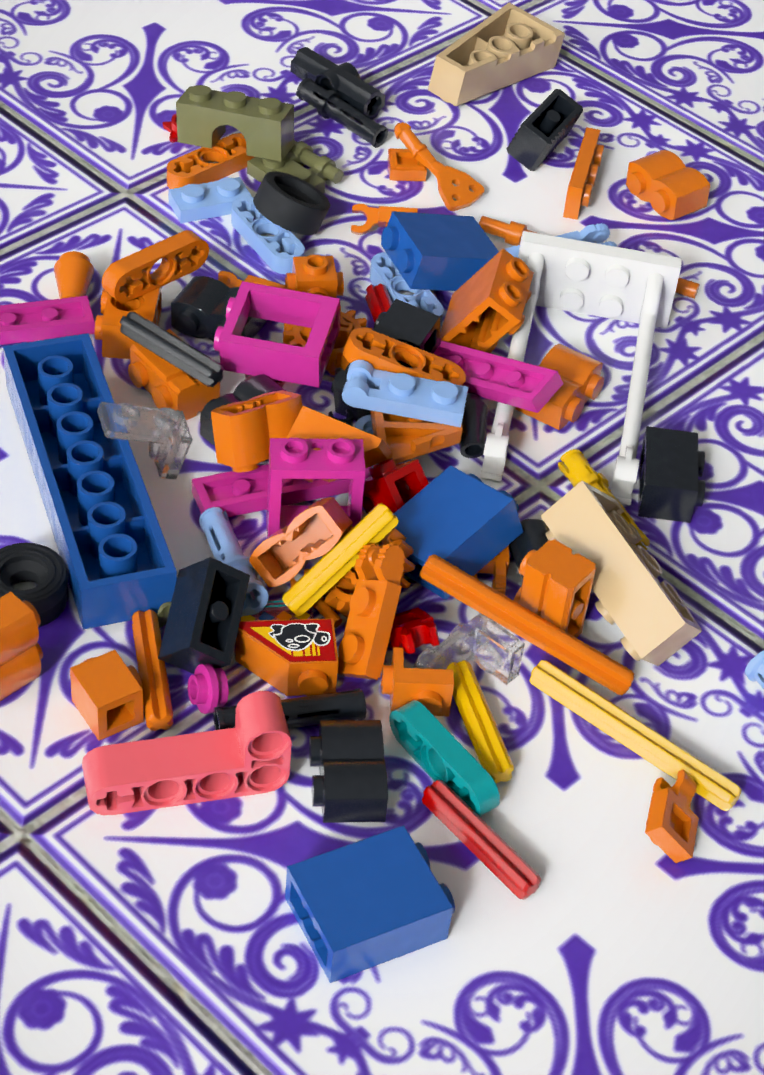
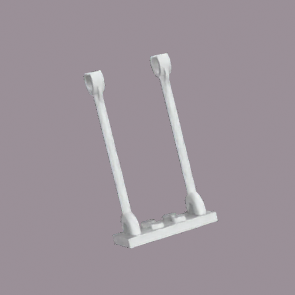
M523 231L518 258L523 260L528 268L534 272L529 289L532 294L524 307L523 315H525V320L521 327L512 334L507 358L524 362L535 306L639 324L619 456L617 455L610 489L621 504L631 505L633 486L636 483L639 459H636L655 326L667 328L682 258ZM501 402L497 403L492 430L488 432L480 478L495 481L502 480L510 438L508 433L514 406Z

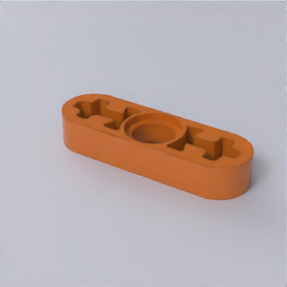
M242 133L231 134L220 139L212 149L201 147L171 160L167 164V186L170 189H174L188 184L214 182L246 168L247 161L255 157L247 155L246 141Z
M182 231L112 263L103 274L102 287L121 303L129 302L198 270L208 257L209 245L193 231ZM159 259H162L160 266L150 274L153 265Z
M368 328L352 330L343 348V355L349 363L355 360H365L377 370L405 373L414 377L447 381L462 386L466 380L465 372L456 363ZM396 360L402 361L411 366L412 368L405 367L398 363Z

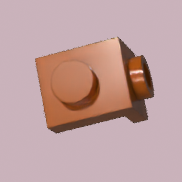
M393 647L391 665H383L381 674V694L390 695V711L392 712L413 700H417L434 716L449 717L454 689L453 670L404 668L403 648Z

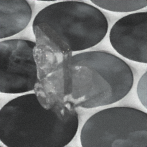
M100 402L97 412L105 437L149 442V456L151 459H154L159 477L176 480L193 441L183 411L171 408L134 406L128 403Z
M479 613L466 624H458L451 631L448 638L442 641L440 645L435 648L429 647L425 649L417 658L414 668L446 669L451 662L458 663L462 660L469 661L472 659L483 671L492 674L508 685L519 676L525 643L492 619Z

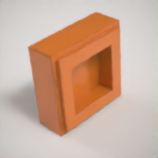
M388 149L389 180L426 182L427 168L417 159H414L408 149Z

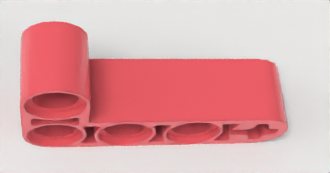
M258 691L243 697L236 707L235 728L104 745L92 749L82 760L90 810L100 815H118L262 794L279 789L288 781L290 776L292 741L280 697L269 691Z

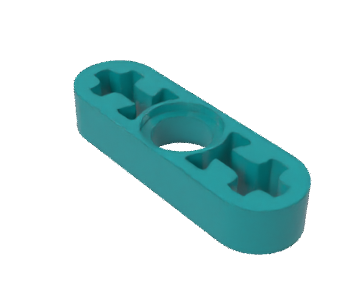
M413 700L390 713V727L396 740L434 782L436 780L444 781L480 817L499 806V790L491 775L421 702Z

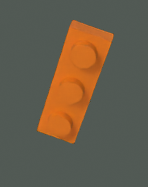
M586 127L568 185L563 213L565 218L578 220L581 206H589L592 188L595 186L598 167L601 165L604 145L598 144L601 130Z

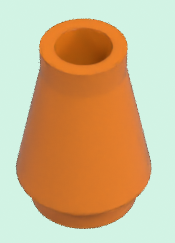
M76 251L66 252L55 263L54 273L60 299L86 296L94 275V267L85 254Z

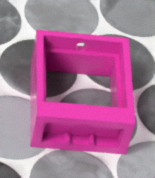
M242 281L236 298H229L224 327L218 326L215 333L214 351L219 352L220 364L224 367L225 371L252 376L265 374L270 379L319 388L340 331V299ZM248 317L312 328L305 347L241 336Z
M270 438L266 514L267 538L279 529L290 525L296 516L309 507L306 505H281L282 479H350L348 505L341 506V508L353 522V527L361 521L365 482L363 439Z

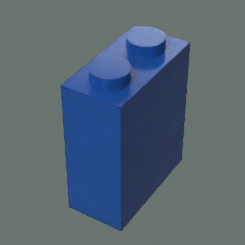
M392 211L388 225L383 229L381 236V246L410 289L456 291L499 252L473 216Z
M450 465L394 513L399 520L395 528L406 537L405 542L414 550L407 559L415 565V569L404 575L447 600L451 595L425 581L420 576V571L428 557L435 554L474 576L524 532L518 515L519 506L508 492L504 490L497 491L484 484L476 475L466 474Z
M404 825L287 866L285 899L330 983L448 939L451 917L455 913L453 896L446 884L438 883L430 870V861L425 848L419 842L414 843Z

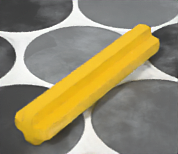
M378 504L283 594L282 600L285 605L297 616L304 615L355 566L356 559L359 558L358 553H360L363 545L378 544L398 525L399 520L397 516L386 505Z
M466 660L458 663L451 662L446 669L453 670V697L480 764L491 775L496 784L501 781L507 782L512 778L514 765L474 670Z

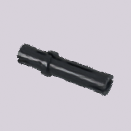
M305 78L299 84L296 91L297 97L315 107L318 114L323 118L335 120L375 148L380 147L386 141L388 129L343 101L341 95L336 91H328L310 78Z
M361 688L281 700L288 729L320 725V720H365L366 701ZM237 706L214 707L213 720L215 730L235 728Z

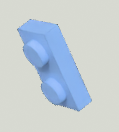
M240 177L223 178L219 181L188 184L180 188L168 189L169 204L180 223L230 215L232 203L236 199L252 197Z

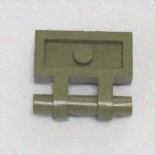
M294 140V146L282 162L258 157L247 161V174L259 182H262L267 172L278 171L293 175L310 183L323 194L325 193L326 180L338 184L344 176V172L336 167L335 161L327 156H318L313 152V148L303 141L297 142Z

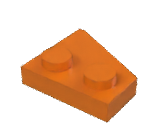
M370 410L373 435L383 439L391 450L388 459L393 458L395 464L458 444L461 441L462 424L461 427H455Z

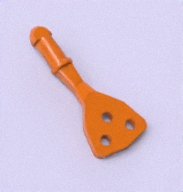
M404 122L395 125L394 132L396 138L402 141L412 153L414 159H417L437 177L438 191L448 210L456 211L469 207L483 195L484 187L470 175L437 161L427 149L426 144H422L412 132L410 125Z

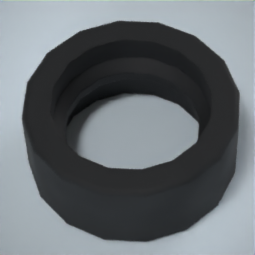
M278 171L266 173L253 199L255 208L265 218L286 230L302 235L317 234L331 206L328 198L310 183L293 175Z

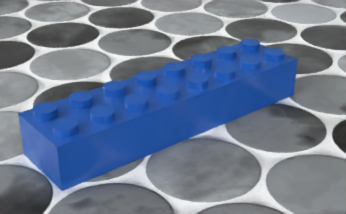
M89 333L3 346L6 387L59 555L67 567L68 583L83 630L132 620V615L138 610L145 612L151 609L158 613L159 607L163 603L172 601L177 571Z

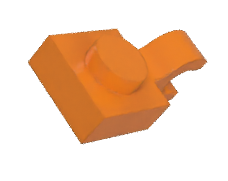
M355 204L352 206V213L364 214L367 221L362 226L351 225V233L363 235L369 232L373 226L387 227L392 211L418 213V208L387 206L373 208L365 204Z
M684 769L678 771L677 781L672 787L663 777L657 778L655 781L645 833L650 837L651 841L659 846L675 863L693 858L699 817L690 809L697 785Z

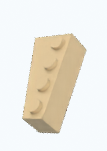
M509 2L436 55L428 91L439 96L447 103L459 106L552 69L556 66L565 33Z
M580 481L540 515L550 529L546 532V537L550 541L555 539L572 549L573 555L579 553L596 564L592 590L599 599L595 603L597 610L611 625L616 623L624 634L620 641L631 657L636 661L642 659L660 666L701 633L702 630L675 588L666 580L660 583L657 579L663 570L656 559L642 546L635 545L642 538L636 528L631 523L628 524L620 516L624 510L619 502L588 483Z

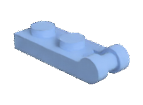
M355 360L350 363L347 372L348 381L345 383L342 392V399L347 405L461 427L468 391L467 386L456 385L447 381L414 377L405 373L377 370L365 360Z

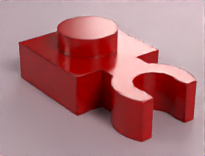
M419 607L395 614L388 643L389 647L392 649L393 647L403 648L405 653L412 654L416 652L415 648L423 644L440 645L436 624L431 615Z

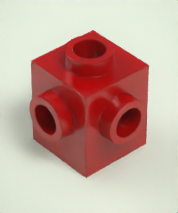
M391 458L369 468L371 476L366 478L364 482L362 506L367 514L381 503L386 505L393 513L400 509L429 484L419 460L395 464L394 459Z

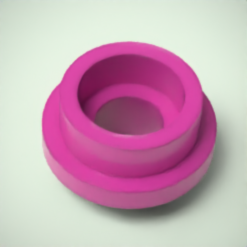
M210 664L198 665L194 675H191L188 679V696L190 702L193 705H197L202 714L213 713L214 707H224L228 701L229 687L227 676L222 668H213Z

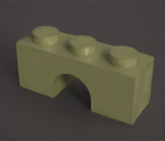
M205 85L190 86L176 101L177 137L179 143L212 149L226 132V125L238 129L244 136L248 156L282 162L294 146L293 104L282 103L276 98L260 99L249 97L238 91L227 93L211 90L210 87Z

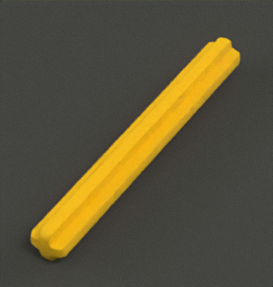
M541 660L533 668L529 681L537 689L675 780H677L678 771L684 769L696 782L697 788L695 793L722 811H729L737 803L742 789L729 778L549 661Z

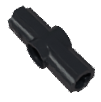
M308 47L299 49L294 59L291 60L290 72L301 80L310 78L324 89L336 91L341 95L343 101L371 119L378 117L380 110L385 106V95L377 88L361 80L358 71L350 63L345 62L336 65Z

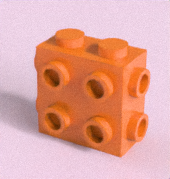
M503 248L452 294L440 331L441 341L491 353L505 334H514L525 320L523 311L525 304L532 294L529 289L534 272L528 268L523 260L512 256Z

